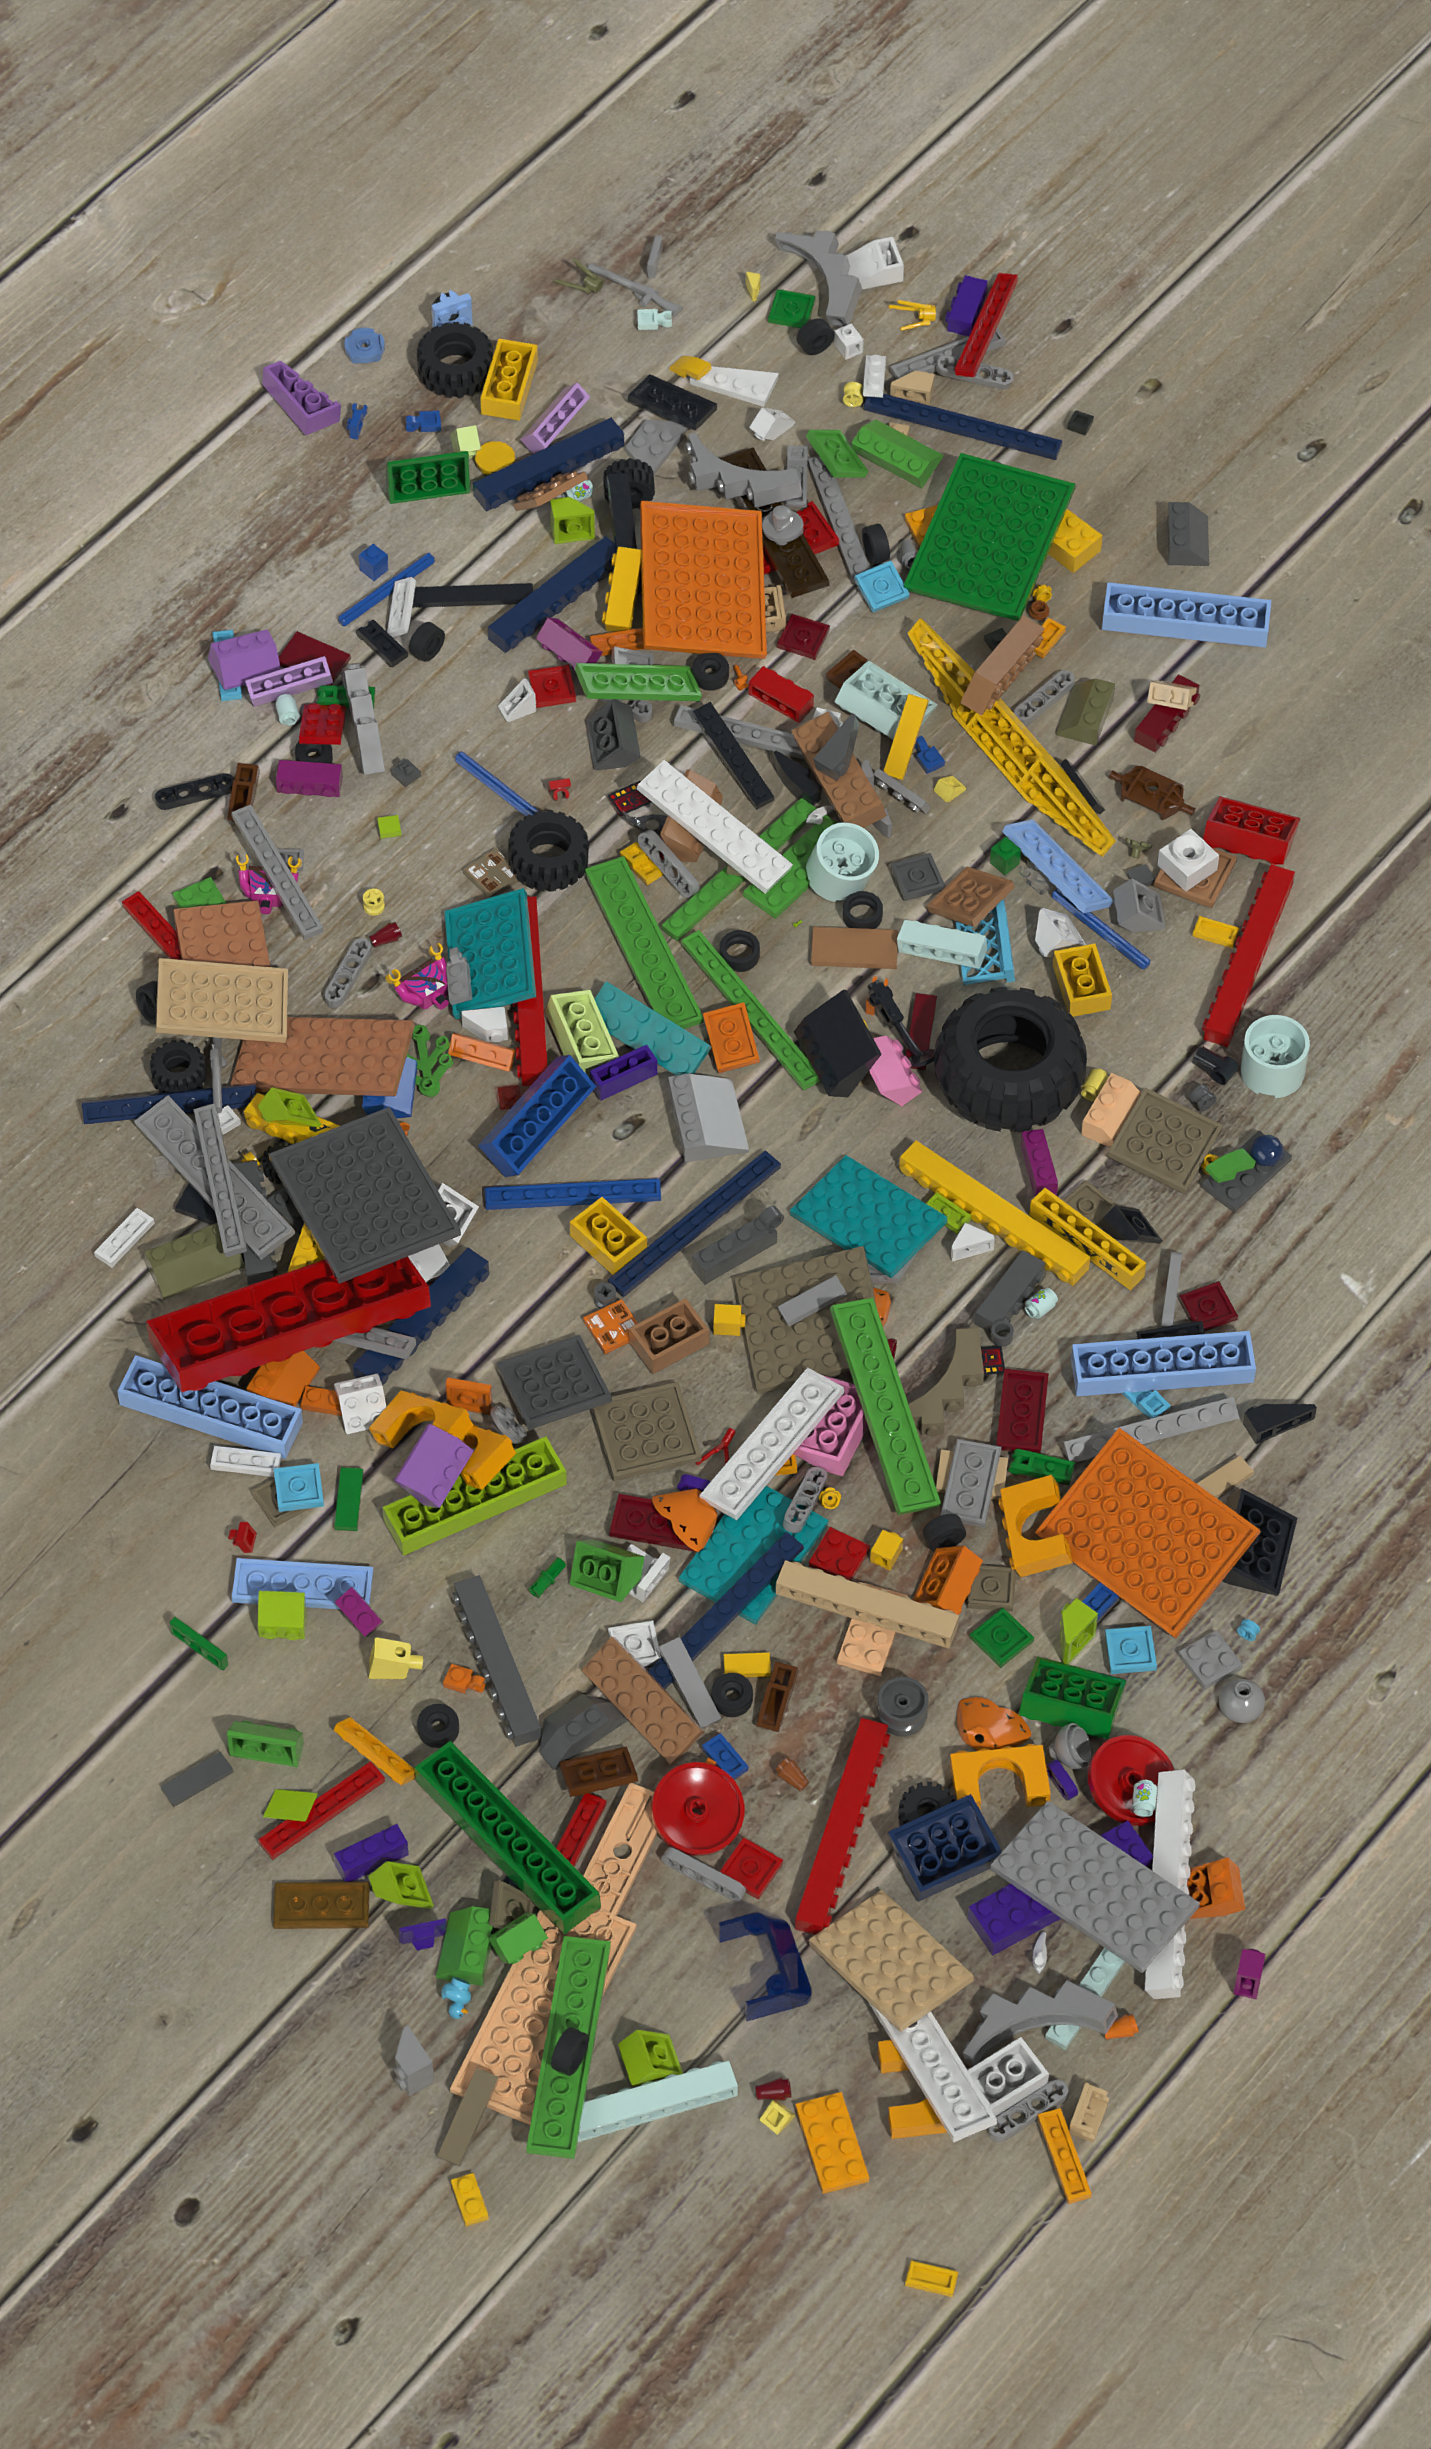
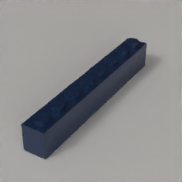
M611 417L474 482L473 496L486 512L495 509L524 493L533 491L538 485L551 482L550 479L559 474L563 475L579 467H584L596 459L619 450L621 447H624V432Z
M603 537L488 626V640L504 653L517 647L519 642L526 637H530L536 629L543 626L547 618H552L554 615L561 613L567 605L575 602L581 594L589 591L594 584L605 579L607 574L614 570L615 566L612 565L613 553H616L615 543L608 537Z
M468 1247L429 1287L431 1307L417 1311L407 1319H397L387 1330L416 1339V1346L409 1356L416 1352L418 1345L422 1341H427L430 1338L432 1331L437 1326L440 1327L451 1312H455L459 1308L461 1301L465 1297L472 1295L475 1287L480 1282H484L488 1278L489 1261ZM367 1350L353 1364V1374L356 1378L378 1374L382 1385H384L389 1375L393 1371L399 1370L405 1359Z

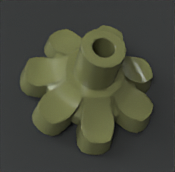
M1126 838L1125 841L1126 845L1132 848L1130 857L1139 859L1141 851H1148L1153 846L1143 841L1139 843L1130 838Z

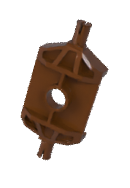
M1135 766L1124 775L1112 770L1109 775L1110 779L1122 785V802L1127 798L1161 814V820L1169 818L1178 811H1183L1193 816L1196 810L1195 807L1184 803V785L1143 766ZM1155 786L1158 790L1150 791L1148 787Z

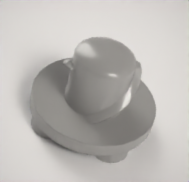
M780 505L775 507L763 520V533L768 539L775 541L776 544L785 545L803 533V520L800 515L791 511L789 507Z
M495 1405L490 1410L494 1421H490L489 1426L485 1430L489 1429L494 1433L504 1434L512 1440V1443L520 1444L524 1437L527 1436V1432L514 1420L515 1414L509 1407L502 1408L498 1405Z

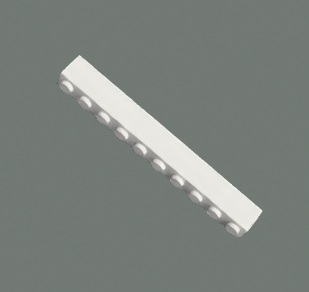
M1186 1770L1159 1772L1152 1871L1189 1895L1187 1879L1190 1877L1188 1862L1189 1856L1192 1853L1190 1835L1193 1833L1191 1813L1194 1812L1192 1795L1195 1791V1781ZM1185 1924L1146 1968L1145 1991L1153 1999L1175 1998L1181 1995V1988L1184 1985L1182 1966L1185 1964L1183 1945L1186 1943Z

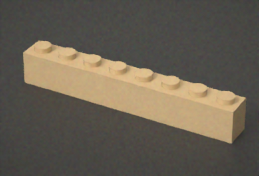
M785 1561L776 1582L777 1595L948 1649L951 1647L959 1624V1615L951 1610H941L929 1603H919L906 1596L891 1594L884 1589L871 1588L865 1583L852 1582L839 1575L833 1576L820 1569L805 1567L798 1562Z

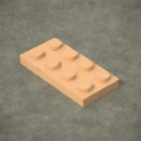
M865 1583L871 1588L884 1589L891 1594L908 1597L906 1594ZM852 1618L837 1659V1664L881 1676L896 1632Z

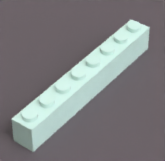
M717 2061L709 2067L702 2069L693 2068L681 2075L672 2074L657 2082L647 2081L639 2087L632 2089L623 2088L615 2094L599 2095L594 2100L584 2102L578 2142L738 2096V2085L730 2062Z

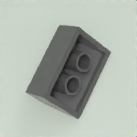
M1169 502L1167 513L1168 565L1209 566L1208 516L1189 502Z
M613 699L585 720L595 770L627 767L641 757L631 706Z

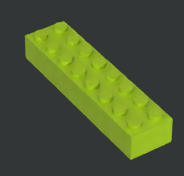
M547 1436L515 1449L516 1454L483 1490L467 1485L460 1474L440 1508L424 1506L412 1495L384 1506V1522L402 1555L409 1554L567 1485L566 1470Z

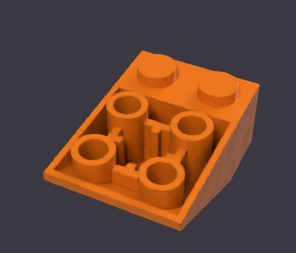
M1227 1857L1190 1868V1877L1187 1879L1189 1896L1200 1903L1199 1908L1190 1919L1226 1916L1245 1910L1240 1870L1230 1858Z

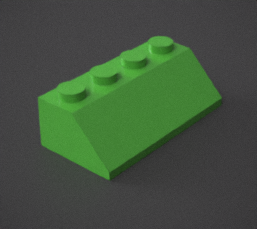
M876 419L862 426L851 442L857 455L921 489L944 457L943 454Z

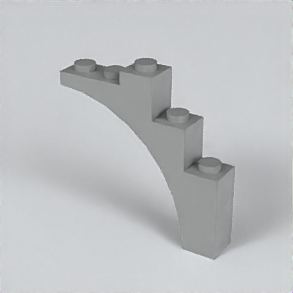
M816 231L815 236L811 237L809 235H795L789 232H777L775 240L779 250L791 252L807 259L825 276L829 286V303L826 316L830 326L844 327L849 325L862 287L858 277L848 275L851 266L847 255L836 253L839 243L835 233Z
M696 432L688 434L689 443H686V450L688 455H692L691 472H688L690 483L695 484L697 491L718 486L719 491L724 493L726 499L747 495L748 500H752L754 507L802 496L801 481L795 468L781 471H759L734 466L712 454L701 443Z
M360 663L348 664L347 668L340 672L352 714L362 772L364 775L385 772L378 724L375 720L372 697L369 693L366 669L363 665L360 666Z
M1067 1980L1062 1987L1056 1990L1054 1998L1029 1987L1027 1992L1019 1997L1017 2005L993 1993L989 2000H986L981 2006L980 2012L983 2022L978 2025L972 2040L965 2044L963 2056L966 2065L974 2067L987 2053L1008 2038L1032 2028L1048 2025H1074L1106 2034L1118 2017L1116 2006L1114 2003Z

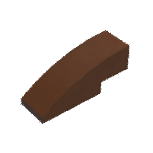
M237 763L227 821L235 822L232 818L233 811L248 805L253 807L260 774L258 765Z
M775 1661L756 1727L779 1733L799 1672L798 1667Z

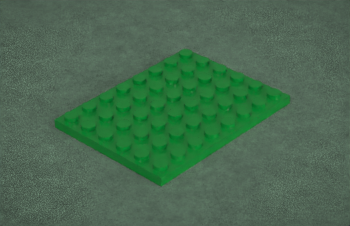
M960 453L903 585L904 588L913 593L1019 621L1076 488L1075 483Z

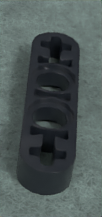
M223 773L158 790L155 794L156 806L161 810H169L228 795L232 792L234 777ZM203 786L211 788L208 792L200 791V788ZM183 791L191 793L188 797H181L179 795Z

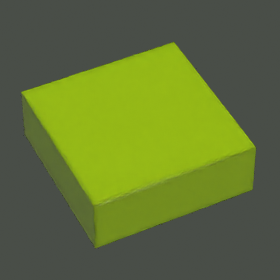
M398 815L377 818L381 839L401 836Z

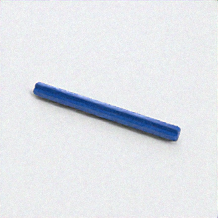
M431 553L422 556L339 615L338 622L342 626H347L393 593L395 581L409 577L414 578L435 563L434 556Z
M460 751L455 756V761L523 815H535V812L539 811L463 751Z
M1058 888L1053 891V899L1137 966L1144 970L1150 965L1151 960L1093 913H1082Z

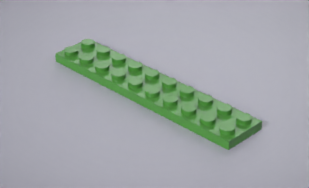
M622 856L586 868L585 875L649 1007L683 1029L704 1023V1017L625 857Z
M868 1298L832 1305L830 1311L897 1515L939 1507L941 1505L939 1495L874 1299Z
M563 1937L526 2148L528 2154L575 2159L611 1941ZM569 2027L584 2032L589 2036L588 2048L582 2063L571 2076L551 2068L552 2055L557 2042L563 2032Z

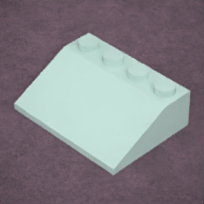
M870 661L866 662L843 683L834 701L843 710L854 713L859 720L870 724L876 731L884 733L892 740H894L908 694L929 700L921 726L938 705Z

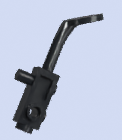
M878 980L869 984V1002L873 1007H877L884 1018V1024L890 1029L895 1027L912 1055L909 1058L912 1067H920L934 1061L935 1049L920 1051L902 1024L904 1016L893 1000V993L890 987H885L883 982Z

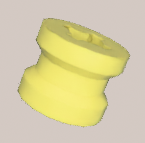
M858 382L845 384L844 404L849 407L860 406L863 403V386Z
M374 888L367 890L363 894L364 911L373 916L381 914L385 908L383 893Z

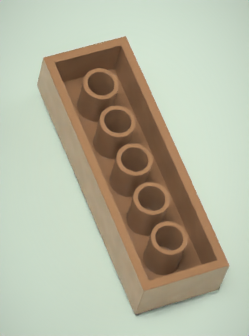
M1023 616L975 671L960 703L980 715H983L987 709L991 710L996 700L999 701L1004 691L1009 689L1012 681L1015 682L1020 672L1025 670L1028 662L1031 663L1036 655L1034 650L1043 641L1044 637L1041 635L1045 628Z
M829 712L791 730L796 745L817 781L822 786L824 793L842 823H852L865 828L887 816L881 800L854 754H852L847 772L837 781L817 770L813 758L838 730Z

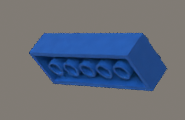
M571 1055L556 1057L478 1146L504 1177L519 1175L597 1086Z

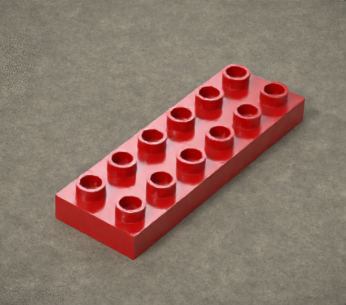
M409 1257L340 1284L335 1279L326 1260L147 1320L146 1324L149 1342L183 1393L189 1390H202L209 1383L229 1376L245 1375L250 1369L272 1361H285L293 1354L313 1347H326L333 1340L353 1333L369 1332L376 1325L394 1319H407L413 1316L415 1312L431 1307L429 1286Z

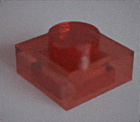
M519 1085L497 1088L501 1110L511 1109L521 1098Z

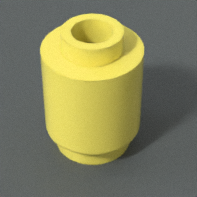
M1102 1069L1090 1070L1081 1086V1095L1089 1101H1095L1108 1079L1107 1073Z

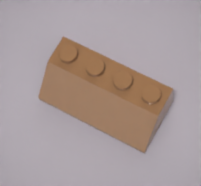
M686 770L684 776L719 805L722 804L723 796L715 783L692 770ZM668 815L660 834L664 843L681 862H697L700 854L703 852L704 844Z

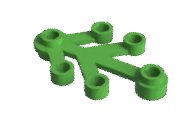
M424 1025L414 1026L412 1038L418 1045L420 1060L410 1056L408 1053L406 1057L416 1060L418 1063L417 1069L423 1073V1078L416 1075L415 1084L419 1086L420 1092L424 1096L434 1097L440 1091L441 1085L439 1080L446 1070L453 1065L452 1057L449 1054H443L450 1047V1042L445 1036L438 1037L436 1040L437 1047L429 1056L426 1042L430 1039V1033ZM439 1059L440 1066L432 1075L431 1069Z

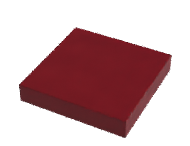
M791 614L777 642V648L816 660L830 631V625Z
M1220 1281L1179 1295V1301L1190 1322L1202 1321L1204 1332L1238 1320V1315Z

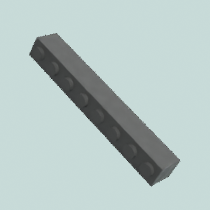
M480 1575L454 1583V1593H451L454 1605H459L461 1612H459L460 1620L463 1625L467 1624L469 1629L466 1631L470 1644L474 1643L476 1650H474L478 1663L482 1662L484 1667L482 1674L485 1682H490L492 1687L489 1688L493 1702H498L497 1712L501 1721L505 1720L506 1722L505 1732L508 1740L512 1739L515 1747L542 1739L541 1726Z

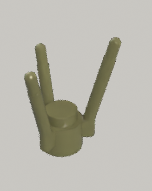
M573 258L572 261L587 274L583 282L585 287L554 279L555 283L584 291L589 295L591 292L597 294L604 285L602 278L592 273L576 258Z

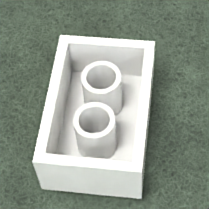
M1022 2037L967 2070L996 2117L1048 2084L1049 2073Z

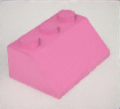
M888 1036L873 1038L882 1055L869 1072L883 1096L900 1106H904L922 1092L919 1086L920 1080L911 1071L910 1067L912 1064L903 1055V1047L897 1039L893 1040Z

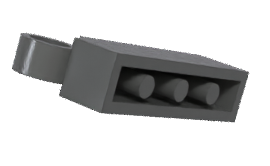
M776 1206L766 1208L759 1215V1218L754 1219L692 1255V1270L702 1283L706 1285L777 1243V1231L775 1228L783 1222L784 1215Z
M1022 1250L975 1312V1325L990 1332L991 1340L997 1346H1007L1012 1342L1014 1328L1010 1324L1012 1316L1020 1312L1024 1300H1028L1032 1296L1036 1284H1041L1046 1276V1272H1044L1045 1262ZM1003 1330L1006 1331L1009 1335L1001 1337L998 1336L996 1332Z

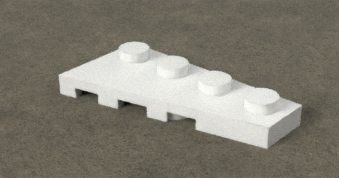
M711 366L712 369L699 381L691 377L690 385L765 407L779 379V373Z

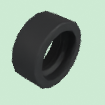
M878 523L864 527L862 529V540L869 561L874 565L889 561L890 546L884 528Z
M858 891L850 894L843 903V921L848 928L876 929L880 925L883 918V904L875 894L867 891ZM858 905H867L875 910V914L867 919H859L854 917L850 910Z
M734 930L722 938L720 942V955L733 971L745 972L757 965L760 958V943L752 933L744 930ZM735 944H744L752 949V953L745 958H735L727 953V949Z
M151 981L137 988L136 1002L144 1018L151 1024H156L157 981Z
M567 2028L554 2049L551 2068L567 2076L573 2075L586 2054L589 2036L575 2028Z

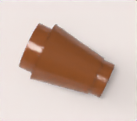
M787 1757L775 1769L779 1778L800 1792L809 1784V1781L795 1760L791 1761Z

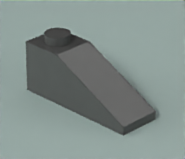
M854 713L846 719L813 758L817 770L835 781L843 776L850 766L859 729V723Z

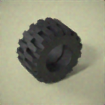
M633 458L621 459L618 462H613L612 465H608L606 470H604V496L609 504L606 476L618 473H628L632 510L634 508L639 509L641 501L653 500V496H655L654 472L652 467L648 466V463L641 462L639 459L633 460Z
M171 1040V1043L165 1042L162 1044V1048L158 1046L155 1049L156 1053H153L151 1056L150 1069L152 1083L156 1090L159 1089V1093L196 1090L203 1087V1083L206 1080L203 1053H200V1049L197 1046L194 1047V1044L191 1042L186 1044L185 1040H180V1042ZM177 1066L187 1068L185 1071L179 1073L169 1071L171 1068Z

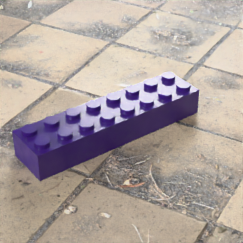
M1129 1821L1100 1835L1152 1870L1153 1855ZM1012 1884L970 1905L967 1917L992 1956L1062 1919Z

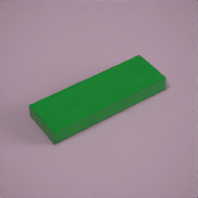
M341 1467L335 1530L358 1531L364 1474L362 1468Z
M174 1617L170 1621L172 1635L221 1671L225 1670L228 1666L226 1653L178 1618Z

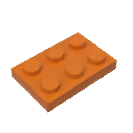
M744 1002L703 1013L718 1073L760 1062Z

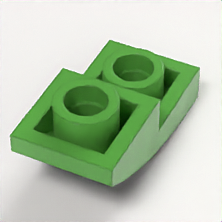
M1242 1148L1216 1159L1207 1165L1205 1170L1217 1183L1235 1179L1237 1172L1253 1169L1256 1161Z

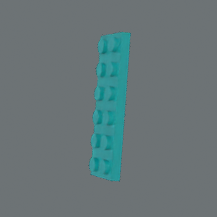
M607 981L595 997V1002L611 1036L634 1050L648 1045L657 1058L658 1065L676 1076L695 1074L712 1048L706 1042Z

